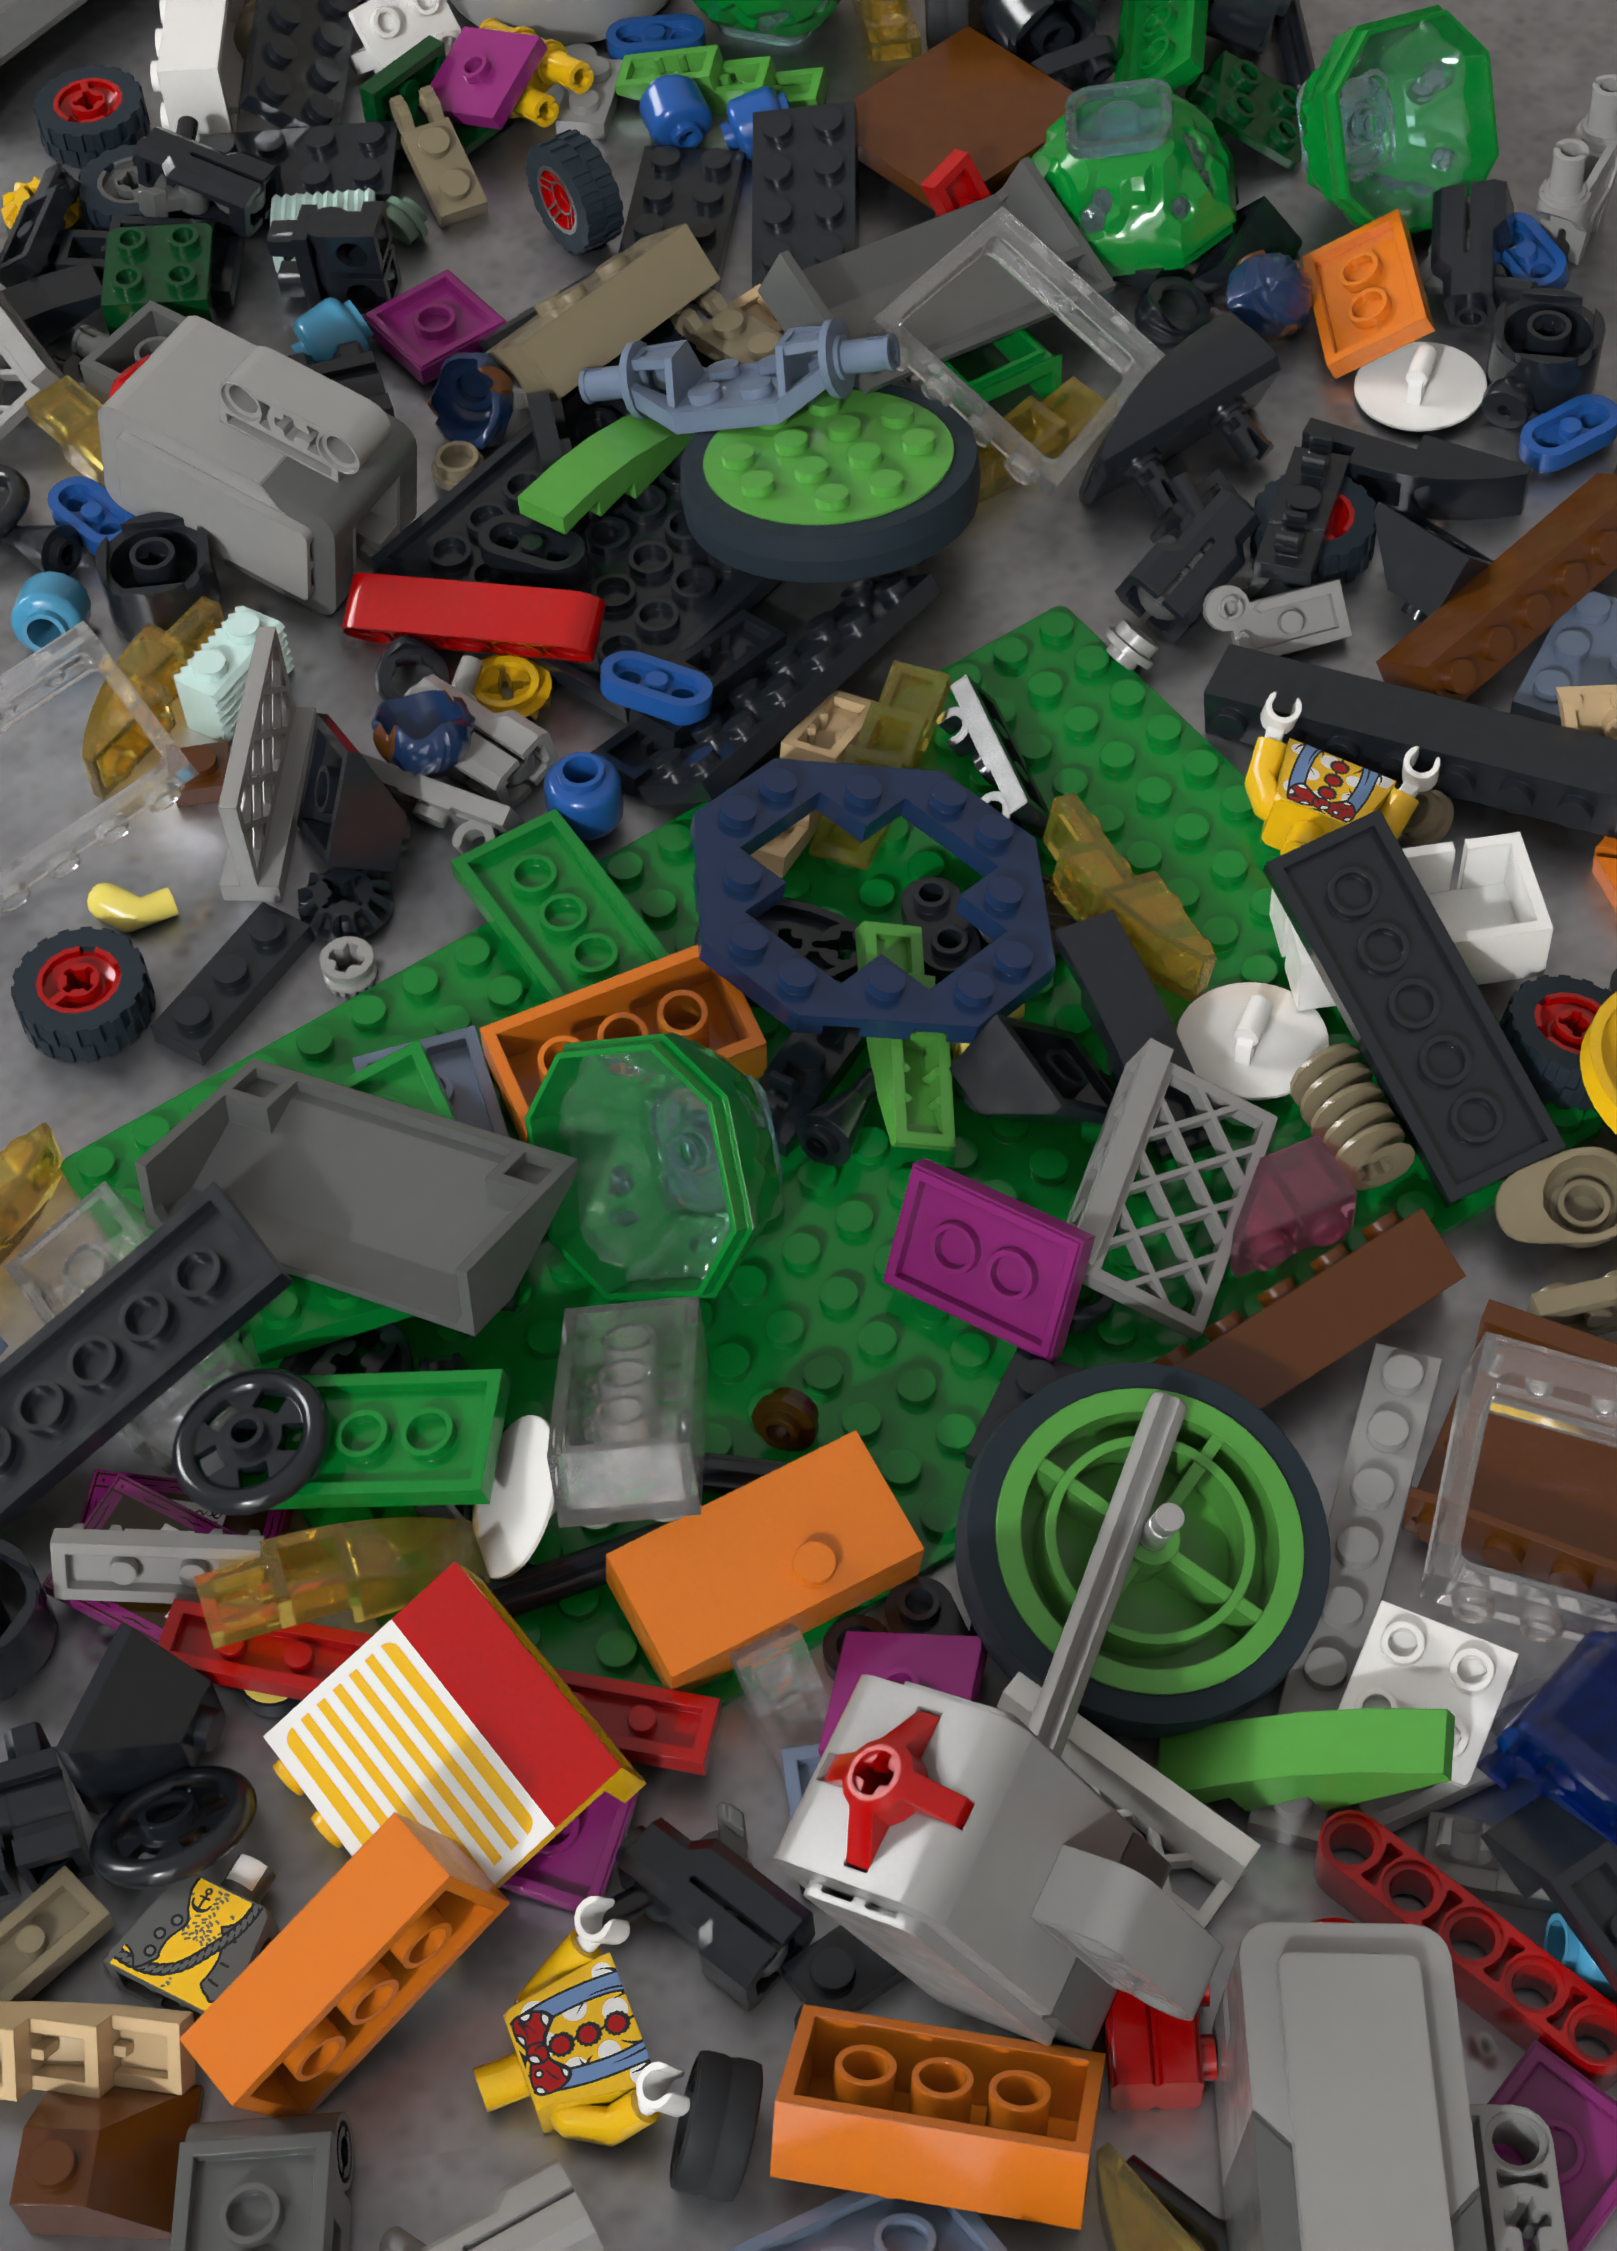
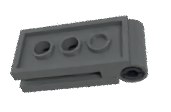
M345 2112L192 2123L187 2131L185 2142H180L170 2251H349L351 2202L344 2192L349 2190L353 2178L354 2143L351 2124Z

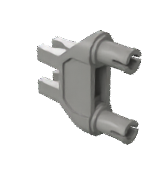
M1613 74L1598 76L1595 79V83L1593 82L1589 114L1577 125L1574 138H1565L1556 143V147L1553 149L1554 157L1551 176L1548 180L1545 179L1538 194L1536 215L1540 218L1541 227L1555 243L1561 230L1564 229L1566 231L1565 240L1570 246L1567 262L1576 265L1579 264L1586 252L1590 233H1597L1604 221L1617 177V75Z

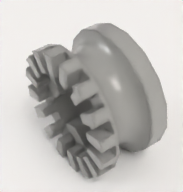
M344 936L329 942L321 951L319 962L325 985L328 990L331 989L333 994L337 995L340 993L341 997H346L347 994H350L352 998L356 996L357 992L362 993L366 991V988L373 987V981L377 982L378 970L373 950L366 940L354 936ZM351 958H354V962H359V966L350 965L346 972L338 970V964L347 965L351 962Z

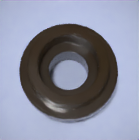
M778 1388L772 1391L771 1394L763 1396L752 1412V1422L758 1434L767 1444L779 1450L793 1452L805 1450L813 1444L819 1432V1412L816 1404L805 1393L793 1388Z

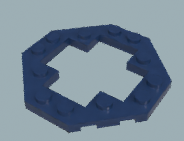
M774 758L693 814L690 836L691 849H694L695 858L693 879L695 908L699 914V959L793 1032L822 1034L823 1026L858 1028L859 1037L910 1040L912 1031L945 1034L946 1042L970 1044L996 1014L1009 1016L1051 982L1056 968V961L1036 838L943 771ZM814 810H818L861 843L899 816H902L984 876L960 895L955 912L994 941L930 990L882 954L840 984L755 920L782 900L786 882L750 855Z

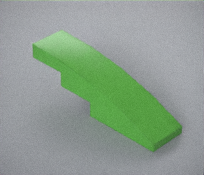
M716 44L624 55L614 88L617 95L640 101L649 84L660 76H688L698 84L712 115L727 116L726 108L731 99L766 85L772 87L777 94L785 92L791 108L822 105L825 101L829 81L824 67L776 72L771 55L724 61L719 45Z
M631 414L622 417L585 439L551 465L517 497L520 514L566 535L588 511L602 516L623 494L636 499L686 448L695 433L677 435L651 418L639 420Z
M863 921L855 929L858 971L882 954L929 990L935 986V976L924 975L922 927ZM912 1031L910 1040L866 1037L877 1097L891 1146L952 1151L956 1148L952 1075L949 1069L951 1067L950 1042H946V1035L943 1033Z
M1362 1708L1295 1712L1227 1721L1181 1735L1160 1738L1156 1770L1203 1804L1231 1798L1247 1812L1308 1797L1323 1811L1451 1781L1455 1716L1448 1709Z

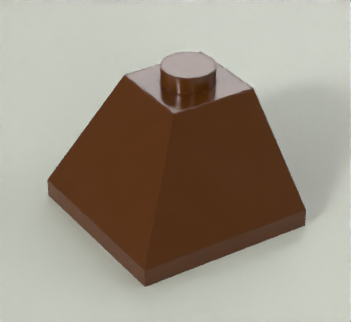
M193 2085L183 2095L114 2086L101 2098L47 2091L23 2128L9 2203L29 2233L171 2240L180 2142H185L190 2125L192 2123H200L205 2092L203 2086Z

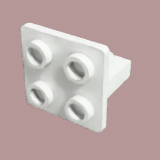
M368 0L349 12V18L364 45L363 48L350 55L349 64L355 75L371 70L377 74L429 35L444 42L447 56L462 30L446 0Z

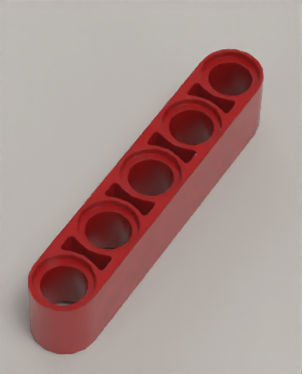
M355 573L352 576L341 631L355 639L379 644H391L397 637L405 635L433 649L573 662H592L595 660L606 603L597 596L573 590Z
M1345 1810L1336 1812L1325 1820L1319 1831L1313 1870L1316 1882L1325 1894L1362 1923L1415 1924L1425 1926L1436 1932L1448 1946L1452 1959L1456 1997L1525 2052L1536 2039L1601 2090L1607 2091L1617 2083V2006L1373 1817L1361 1811ZM1343 1847L1353 1848L1359 1851L1366 1858V1861L1355 1865L1345 1864L1338 1860L1332 1852ZM1401 1893L1412 1894L1418 1897L1425 1904L1426 1908L1416 1912L1405 1911L1398 1907L1391 1897ZM1460 1940L1472 1941L1480 1945L1487 1956L1476 1960L1467 1959L1455 1951L1452 1943ZM1523 1987L1532 1988L1540 1992L1547 1999L1548 2006L1542 2008L1528 2007L1515 1997L1513 1991ZM1583 2036L1596 2037L1607 2045L1611 2056L1597 2058L1584 2053L1578 2046L1576 2038Z

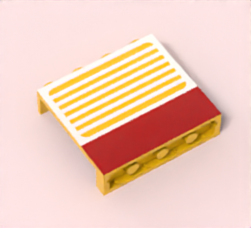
M456 1561L263 1736L279 1757V1760L272 1765L276 1774L295 1794L302 1796L305 1793L317 1808V1811L311 1816L312 1822L319 1832L336 1848L340 1849L344 1845L351 1856H353L395 1812L457 1841L498 1889L604 1791L626 1803L647 1784L484 1581Z

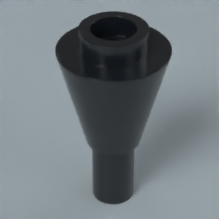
M17 524L11 531L0 538V542L16 547L21 554L43 572H60L69 576L81 561L83 551L82 540L79 532L69 525L20 526Z
M868 1068L849 1090L840 1093L797 1121L796 1135L802 1150L809 1158L818 1163L831 1166H840L848 1162L867 1116L869 1105L877 1097L872 1068Z

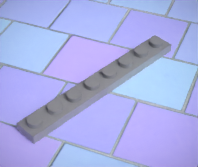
M1376 1343L1328 1521L1331 1565L1324 1608L1307 1646L1287 1674L1277 1715L1295 1712L1338 1710L1383 1598L1442 1364V1359L1383 1344ZM1308 1797L1251 1810L1246 1834L1316 1853L1319 1831L1327 1819L1329 1810L1323 1811Z

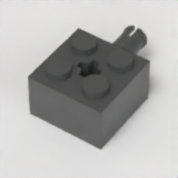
M150 300L111 335L98 330L90 324L82 325V330L90 334V336L77 329L72 338L71 348L74 355L84 358L79 364L94 412L98 413V410L108 400L111 386L117 376L143 357L151 355L187 317Z

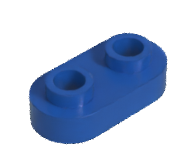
M690 14L624 18L611 24L606 31L608 55L611 59L623 60L624 55L706 46L705 25L701 19Z
M1514 212L1513 243L1501 253L1500 264L1504 267L1506 276L1537 282L1538 288L1564 289L1569 281V270L1565 254L1531 215Z
M1583 394L1528 421L1521 430L1518 447L1520 459L1524 464L1532 466V469L1537 471L1553 472L1564 469L1608 446L1617 436V404L1602 395Z
M70 477L58 482L50 490L47 498L55 524L74 527L79 532L83 547L95 556L99 544L106 536L110 542L122 532L120 524L136 517L120 507L111 498L107 489L88 477Z
M619 651L606 657L601 664L600 690L606 699L619 706L630 708L680 726L699 722L705 719L711 712L713 685L710 679L699 671L638 651Z

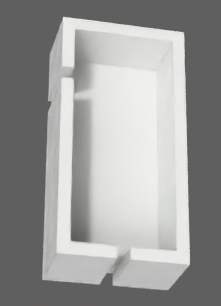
M160 0V18L163 28H156L155 47L158 60L151 61L150 76L153 91L162 93L164 102H161L160 117L163 128L176 133L179 118L191 116L198 121L195 140L197 142L200 141V135L238 132V115L241 112L239 104L246 60L237 51L233 37L245 0Z
M1520 832L1465 839L1456 890H1449L1456 852L1453 841L1402 849L1477 985L1544 975L1554 928ZM1272 888L1269 915L1281 957H1286L1285 971L1297 1011L1336 1006Z

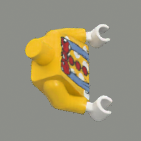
M1277 692L1270 694L1260 717L1262 726L1266 729L1265 736L1257 738L1245 779L1246 793L1254 814L1264 820L1261 834L1262 841L1266 845L1280 850L1281 856L1378 809L1381 810L1395 838L1398 840L1419 804V801L1415 799L1418 792H1426L1436 785L1439 777L1440 758L1437 757L1430 771L1425 773L1416 772L1412 767L1419 756L1420 747L1415 746L1405 754L1403 760V783L1400 789H1396L1394 787L1397 781L1291 738L1287 745L1283 743V735L1293 729L1302 711V704L1300 699L1297 698L1290 716L1280 717L1275 714L1272 708Z
M589 1896L582 1900L574 1915V1926L576 1929L572 1930L544 1961L515 1997L514 2006L509 2008L503 2015L515 2052L473 2068L487 2113L531 2096L543 2133L552 2134L558 2132L565 2139L613 2147L658 2120L660 2112L673 2117H680L689 2111V2097L674 2092L667 2094L670 2084L674 2080L682 2078L685 2075V2071L659 2061L651 2063L611 1953L601 1955L600 1944L618 1945L626 1941L630 1934V1926L627 1920L612 1919L602 1927L604 1914L615 1904L613 1898Z

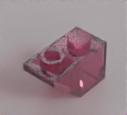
M1318 1134L1260 1158L1233 1231L1230 1270L1235 1278L1254 1270L1267 1271L1283 1263L1290 1255L1314 1245L1323 1247L1333 1244L1348 1231L1352 1230L1357 1191Z

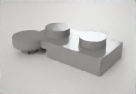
M587 44L568 45L565 47L568 55L589 63L591 66L589 69L593 70L594 81L589 90L583 94H576L570 89H565L559 107V114L555 120L556 134L558 135L569 129L571 131L576 129L580 131V134L586 135L590 139L606 141L621 97L617 95L614 86L622 60L597 56L595 49Z
M1340 579L1321 582L1250 602L1247 595L1240 588L1232 585L1218 586L1206 595L1203 602V616L1206 622L1215 630L1221 632L1230 631L1233 645L1277 656L1352 636Z

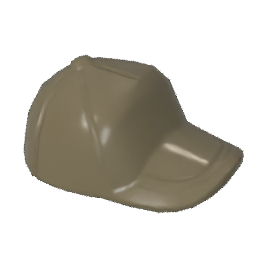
M1580 1147L1557 1153L1515 1171L1501 1183L1496 1194L1495 1213L1500 1228L1507 1236L1516 1241L1535 1244H1563L1575 1249L1599 1246L1617 1237V1155L1602 1147Z

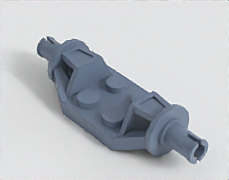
M838 317L828 318L823 322L822 326L789 328L775 345V354L764 357L756 363L739 364L736 359H725L715 362L708 367H702L687 340L650 346L641 340H634L625 344L621 352L619 365L583 368V371L579 373L578 387L582 400L587 404L623 399L627 410L634 418L639 420L651 418L677 435L781 424L825 389L835 399L848 397L854 387L856 374L886 370L890 372L896 371L900 366V346L897 337L893 333L883 336L852 339L848 327ZM818 351V353L812 355L810 352ZM660 389L666 390V395L660 393Z

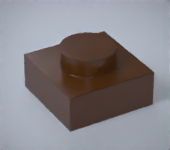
M228 740L170 749L173 793L178 808L219 802L231 751Z

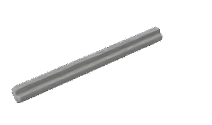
M1164 1392L1153 1393L1146 1404L1028 1728L1060 1758L1187 1411L1184 1401Z

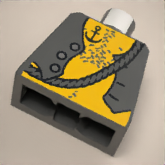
M240 1854L220 1885L198 1874L169 1884L104 1959V1963L118 1989L155 2008L193 2012L195 2022L280 1933L273 1914L265 1907L259 1905L276 1879L274 1872L261 1861L251 1856Z

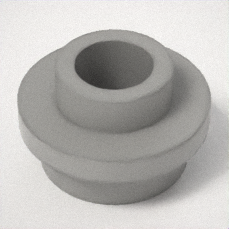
M1123 618L1116 628L1109 626L1105 631V636L1111 642L1106 651L1128 670H1134L1137 665L1149 670L1155 663L1152 656L1159 649L1158 644L1129 620Z

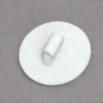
M1412 342L1361 367L1354 381L1356 400L1368 416L1388 427L1415 432L1440 430L1464 421L1481 406L1483 394L1487 389L1486 376L1477 361L1457 348L1434 342Z
M1257 982L1229 984L1201 995L1185 1010L1179 1020L1176 1031L1195 1074L1244 1100H1268L1290 1094V1082L1296 1070L1318 1051L1329 1047L1327 1028L1316 1009L1297 1011L1291 991L1275 985Z
M535 1415L521 1417L505 1430L501 1437L490 1504L473 1505L471 1542L474 1558L482 1573L493 1579H506L525 1565L537 1548L549 1519L568 1495L567 1487L558 1479L559 1450L556 1436H554L556 1468L553 1469V1429L542 1417Z

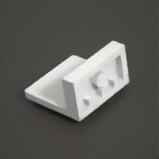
M1381 1600L1338 1710L1362 1708L1448 1709L1455 1716L1452 1778L1448 1782L1458 1787L1466 1788L1472 1780L1505 1691L1511 1689L1516 1676L1519 1653Z

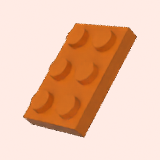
M1398 208L1301 257L1304 271L1312 281L1313 310L1326 366L1335 379L1435 331L1408 225Z

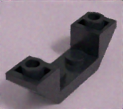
M1541 1794L1483 1833L1480 1837L1525 1900L1540 1889H1543L1617 1993V1851L1609 1840L1544 1794Z

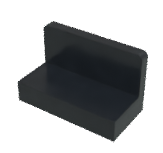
M1265 196L1237 210V221L1233 223V232L1206 252L1190 280L1203 291L1205 296L1227 285L1230 273L1236 267L1237 262L1246 255L1264 250L1266 254L1280 252L1283 255H1290L1292 260L1295 259L1302 246V239Z

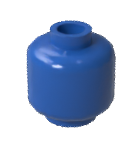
M660 76L649 84L640 99L639 114L656 146L695 148L706 138L712 127L713 117L698 84L688 76Z
M766 85L735 97L728 102L726 108L728 120L720 123V127L729 150L745 152L746 160L752 163L753 112L791 108L785 92L777 94L772 87Z
M576 752L558 760L545 775L544 794L547 812L556 808L581 841L594 840L606 836L618 826L623 817L624 808L621 777L615 765L607 758L588 752Z

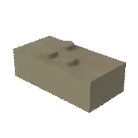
M686 223L641 238L625 251L618 253L595 269L596 272L584 281L575 284L564 292L558 289L547 295L534 305L538 313L535 317L485 352L491 355L514 383L512 389L514 393L513 403L518 410L528 408L526 393L548 389L550 400L561 399L578 386L579 373L583 371V368L604 367L621 354L625 344L630 341L640 340L721 280Z

